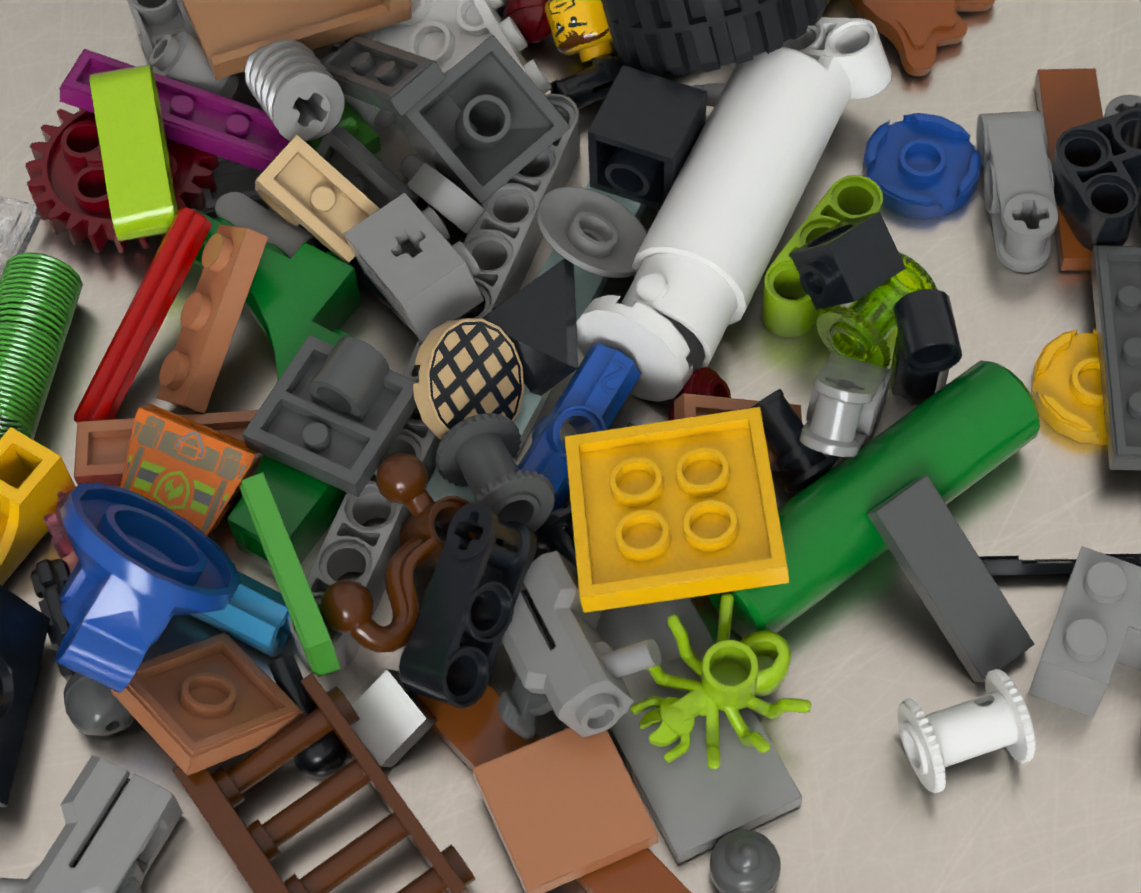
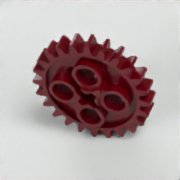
M79 108L78 112L72 114L66 110L59 109L56 112L61 125L59 127L42 125L41 131L46 142L31 143L30 148L35 160L26 162L25 165L31 179L27 182V186L42 220H49L52 230L56 235L67 231L72 245L77 246L89 236L95 252H99L108 240H114L118 252L124 253L128 240L118 241L114 230L95 113ZM166 138L177 209L186 207L204 211L203 208L206 201L200 188H210L211 193L216 192L217 186L211 170L219 168L217 156ZM150 236L137 238L143 249L149 248Z

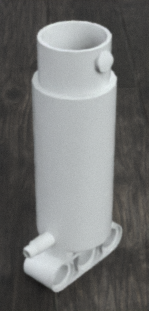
M821 17L815 25L808 26L805 34L796 40L790 39L784 42L782 48L769 54L763 52L753 56V60L738 65L736 62L731 63L733 72L726 84L706 83L705 85L695 84L692 86L707 91V106H714L636 254L632 269L636 270L635 278L621 304L631 307L635 301L644 303L670 320L688 344L691 352L686 359L688 364H693V370L708 367L727 326L741 320L848 100L869 98L877 95L890 83L892 72L876 26L871 21L861 18Z

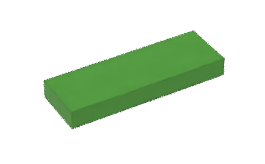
M261 472L241 480L242 485L239 487L312 673L321 677L341 669L330 635L264 473Z

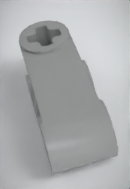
M1039 110L979 114L976 127V146L982 158L981 167L984 174L985 204L991 216L996 254L999 261L1006 268L1015 272L1029 273L1037 271L1045 266L1050 258V236L1058 224L1053 170L1045 148V129L1042 113Z
M831 353L827 364L821 366L815 378L806 416L808 421L802 428L800 442L821 453L840 457L856 456L865 438L871 436L875 423H878L891 383L893 369Z

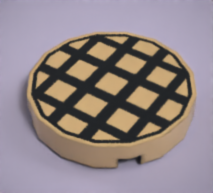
M482 318L448 320L430 331L417 352L414 365H420L418 373L419 382H413L414 400L423 422L437 438L442 440L446 433L456 424L478 414H502L504 417H509L511 421H515L519 415L524 394L523 366L514 343L499 326Z

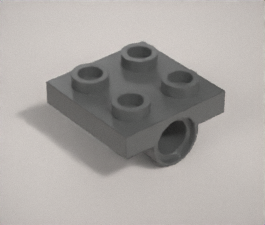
M309 335L242 433L246 447L359 497L417 407L413 392V382L417 381L390 370L382 354L370 344L360 339L343 336L334 346Z

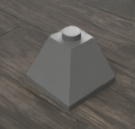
M493 34L444 74L446 79L402 117L398 115L394 123L432 168L449 179L479 205L571 128Z

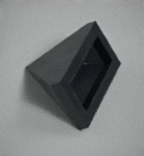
M563 259L482 318L499 326L514 343L523 366L524 384L531 393L540 396L578 369L574 264Z

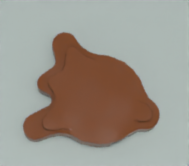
M851 0V4L857 14L862 19L869 20L875 24L877 31L885 35L894 44L899 52L902 67L912 76L919 77L927 75L936 62L937 47L957 44L967 33V24L957 14V11L983 12L989 10L996 2V0Z

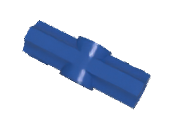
M601 343L591 345L550 414L542 417L535 425L532 433V443L518 465L521 471H536L537 474H543L551 482L555 491L554 497L556 498L552 512L561 508L570 493L566 448L560 439L562 424L564 422L570 424L577 434L608 430L642 374L635 366V361L618 349H612Z

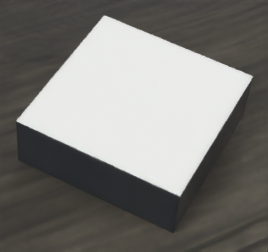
M387 669L352 705L360 720L351 725V728L378 764L383 767H393L438 721L419 696L404 687L399 671Z

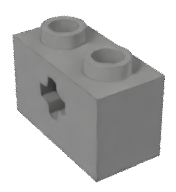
M405 193L344 233L364 273L422 343L431 330L448 320L458 319L484 301L473 278L481 271L469 250L461 241L451 246L447 241L450 235L434 210L428 207L421 212Z

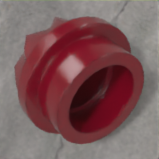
M506 0L507 7L503 10V19L505 20L510 17L527 43L541 42L552 33L545 12V5L548 0Z

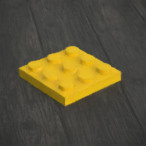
M760 407L564 436L579 596L583 613L789 583L788 567Z

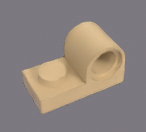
M298 135L291 140L255 181V191L268 206L292 225L299 226L301 224L333 254L347 264L355 255L344 233L380 209Z

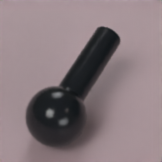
M285 655L272 661L268 666L276 684L304 712L303 717L316 709L301 683L303 676L294 655ZM332 730L293 759L297 768L304 775L310 778L324 779L342 768L347 757V750Z

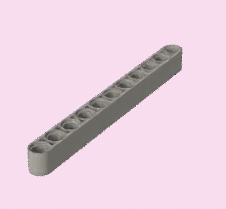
M551 93L546 94L545 97L571 128L482 203L481 206L486 211L470 229L465 239L464 245L477 262L481 271L473 278L484 301L458 319H463L462 317L470 315L476 316L470 319L483 318L519 292L544 236L537 220L538 207L548 192L556 188L566 187L580 154L578 108L570 98L562 94ZM420 339L402 374L419 382L418 373L420 365L414 364L418 349L422 345ZM416 407L381 463L386 457L394 453L415 455L423 462L426 468L428 484L436 469L435 457L441 439L437 438L423 420L413 419L420 415ZM377 469L359 497L346 493L306 578L319 611L321 597L331 584L337 582L340 576L348 572L362 573V576L355 581L360 582L370 591L374 601L373 615L386 589L384 578L388 561L401 547L399 536L401 526L411 513L404 504L389 502L380 494L376 485ZM373 518L387 519L380 526H362L366 521ZM289 618L291 634L300 660L307 669L311 670L292 620ZM336 631L330 637L341 669L326 675L338 673L345 669L356 656L360 644L349 633Z

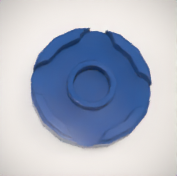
M914 113L904 115L903 121H898L889 125V120L875 130L866 143L862 175L870 178L880 187L883 193V207L901 216L920 219L946 216L964 206L977 189L982 158L978 147L975 150L974 145L969 141L970 134L961 125L942 116Z

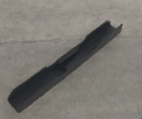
M1106 554L1141 567V554ZM1019 555L979 556L990 575L1071 574L1076 559L1068 558L1022 560L1019 559Z

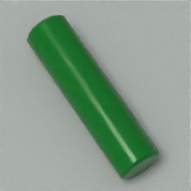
M980 360L862 446L856 456L847 457L779 507L778 515L788 567L789 583L724 592L731 594L734 598L731 628L742 638L756 631L770 630L778 633L888 550V546L867 513L916 478L927 475L947 505L1036 438L1040 428L1039 412L1031 393L1023 382L1004 366L995 362ZM724 593L708 595L718 613L720 612L721 596Z

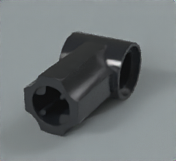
M937 289L913 291L900 298L893 307L897 325V336L890 368L893 369L890 387L893 395L906 399L911 406L921 404L943 388L947 382L949 369L956 365L962 357L950 297L945 292Z

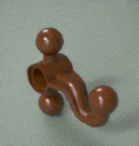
M394 453L386 457L377 469L376 485L380 494L389 502L404 504L411 513L401 526L399 533L401 547L388 561L385 572L386 592L393 613L391 623L387 626H381L373 620V598L370 591L360 582L339 580L331 584L321 597L320 603L322 618L331 629L342 633H349L362 647L376 653L394 652L408 644L419 615V602L413 581V571L418 566L423 568L436 567L445 545L435 531L434 522H437L443 528L445 536H447L448 527L454 515L463 506L469 504L467 500L458 496H446L434 501L426 490L428 473L423 462L415 455L407 453ZM471 531L467 532L469 538L479 540Z

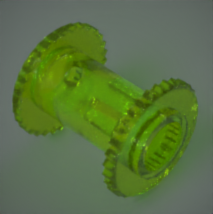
M899 252L906 267L904 270L856 302H853L849 308L837 305L820 310L817 314L816 326L822 342L831 353L887 368L890 365L891 354L885 340L897 327L893 307L900 298L913 291L937 289L935 282L928 272L915 260Z

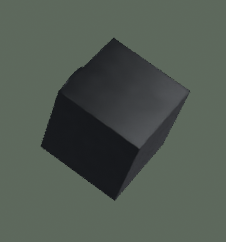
M623 65L588 130L590 187L660 210L706 123L707 91Z

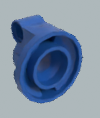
M100 482L79 484L70 493L60 510L64 528L79 561L70 574L60 595V600H62L60 603L61 613L70 626L59 646L55 662L118 693L122 692L135 675L150 645H153L159 639L173 615L207 613L226 608L241 583L235 564L216 542L191 522L160 503L128 489Z

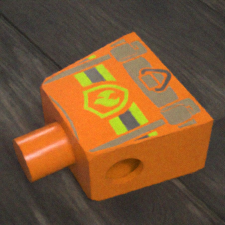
M153 404L139 407L135 415L120 488L128 489L160 503L191 522L211 538L241 491L239 487L242 485L241 480L251 475L262 454L247 448L245 442Z

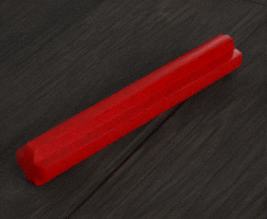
M182 207L177 211L74 414V421L76 423L114 420L211 228V222L203 214L186 207Z

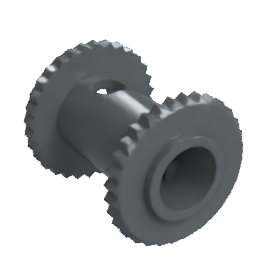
M484 413L469 417L452 427L442 438L436 451V467L443 479L448 480L449 483H454L455 486L461 484L464 487L468 485L475 496V500L472 502H480L492 508L498 519L506 523L509 521H519L531 527L534 532L538 530L552 513L556 499L554 497L555 491L551 482L543 474H537L536 471L530 472L529 470L523 472L514 461V458L518 456L517 452L520 450L519 445L522 443L520 440L521 434L514 421H511L509 417H504L502 414ZM473 533L476 538L480 539L481 536Z

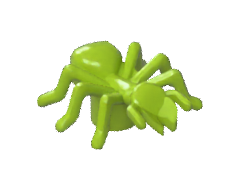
M724 593L721 596L717 643L707 650L703 662L693 651L687 630L678 615L672 614L667 619V624L676 639L681 659L701 681L668 674L660 665L648 668L647 670L657 685L688 691V693L681 699L675 697L664 699L658 696H650L630 707L633 715L640 714L654 707L656 708L647 712L639 723L640 729L660 724L657 730L649 734L650 744L658 747H667L676 742L679 737L681 738L679 745L664 754V761L666 763H671L689 750L690 734L694 729L695 717L698 715L706 716L707 766L709 769H718L720 766L719 710L725 712L741 743L747 747L754 746L758 752L763 754L770 750V743L759 732L750 731L739 710L747 707L770 719L779 718L786 712L808 713L811 710L812 703L805 699L783 698L775 703H768L757 698L767 696L779 690L788 676L791 651L787 641L780 634L770 630L756 631L745 636L740 641L730 640L734 601L731 594Z

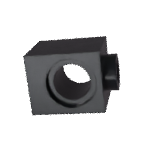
M880 212L842 221L790 254L799 273L801 285L810 296L816 310L856 302L906 268Z

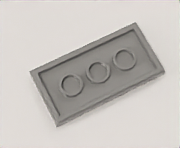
M690 598L602 610L596 627L602 642H606L614 650L652 638L659 647L661 653L660 666L665 672L696 681H701V679L681 659L676 639L667 624L668 617L672 614L678 615L687 630L693 651L702 662L707 650L715 644ZM647 669L621 677L633 698L631 706L650 696H658L664 699L667 697L681 699L688 693V691L657 685ZM655 707L637 715H633L629 708L628 712L621 716L616 724L607 730L677 864L715 847L716 843L727 833L736 830H751L801 806L802 795L755 712L747 707L739 710L740 715L751 732H759L770 743V750L763 754L758 752L754 746L747 747L743 745L725 712L719 710L720 766L718 769H709L707 766L706 716L698 715L695 717L694 729L690 734L689 750L671 763L664 761V754L679 745L681 738L679 737L670 746L658 747L650 744L649 734L657 730L660 724L651 725L645 729L639 728L641 718L647 712L656 709Z

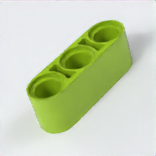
M149 64L90 74V87L106 188L118 241H126L166 234L178 209L159 95L152 66Z
M848 175L838 179L829 188L768 268L764 277L762 321L765 327L774 335L783 338H796L804 335L814 326L826 310V308L815 309L810 296L801 285L799 273L790 254L842 221L877 212L881 213L883 193L878 184L873 180L861 175ZM783 297H793L796 300H789Z

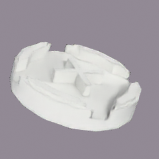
M606 295L593 299L576 322L577 345L583 357H585L591 345L595 343H601L612 349H618L635 361V366L642 373L631 390L630 395L639 399L656 402L674 399L693 374V364H688L686 359L691 351L683 335L670 320L644 303L635 301L629 307L617 303L621 296Z

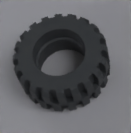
M601 0L617 55L632 68L637 70L645 69L648 73L662 75L664 72H672L673 75H686L695 70L708 72L721 69L723 65L735 62L738 65L753 60V56L763 52L769 54L782 48L784 42L790 39L796 40L805 34L808 26L815 25L821 19L829 1Z

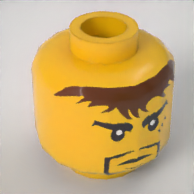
M601 0L547 1L545 12L559 52L564 55L579 54L582 63L591 62L603 54H614L613 41Z

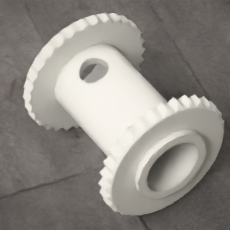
M1000 669L991 670L985 675L986 695L927 715L924 714L920 705L913 698L901 701L898 707V724L905 753L920 782L932 793H939L946 788L945 767L1003 747H1006L1007 751L1018 763L1021 762L1023 764L1031 761L1033 758L1036 740L1030 714L1016 684L1009 675Z

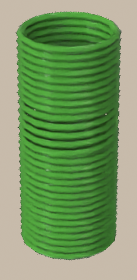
M28 252L12 256L7 260L0 280V439L12 427L34 440L83 287L79 274L70 265L45 254Z

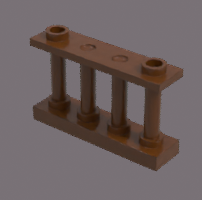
M313 673L302 679L301 683L316 709L233 767L225 771L223 766H220L212 773L206 768L189 776L179 766L172 769L254 893H330L406 837H409L430 869L397 893H469L466 886L476 880L452 844L440 852L353 731L351 725L359 721L360 718L339 687L335 686L326 693ZM333 730L353 761L265 823L261 824L257 819L246 826L234 808L245 800L242 793ZM370 783L391 814L300 879L296 874H293L283 881L271 863L273 859L282 854L278 847Z

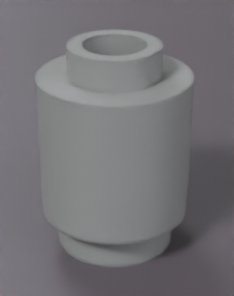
M185 31L178 33L174 37L171 35L163 37L155 46L150 56L149 62L153 65V72L229 99L232 98L237 89L239 77L236 74L215 80L201 44Z

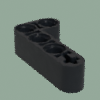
M1141 106L1073 127L1063 132L1057 140L1052 162L1055 201L1075 238L1083 247L1091 251L1094 245L1123 246L1128 239L1138 204L1139 194L1137 189L1141 188Z

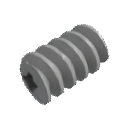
M290 39L275 41L268 46L260 47L249 55L245 66L246 84L279 133L291 142L296 135L305 142L320 138L328 134L340 122L345 109L344 94L341 87L331 73L327 71L326 67L321 64L313 51L303 43Z

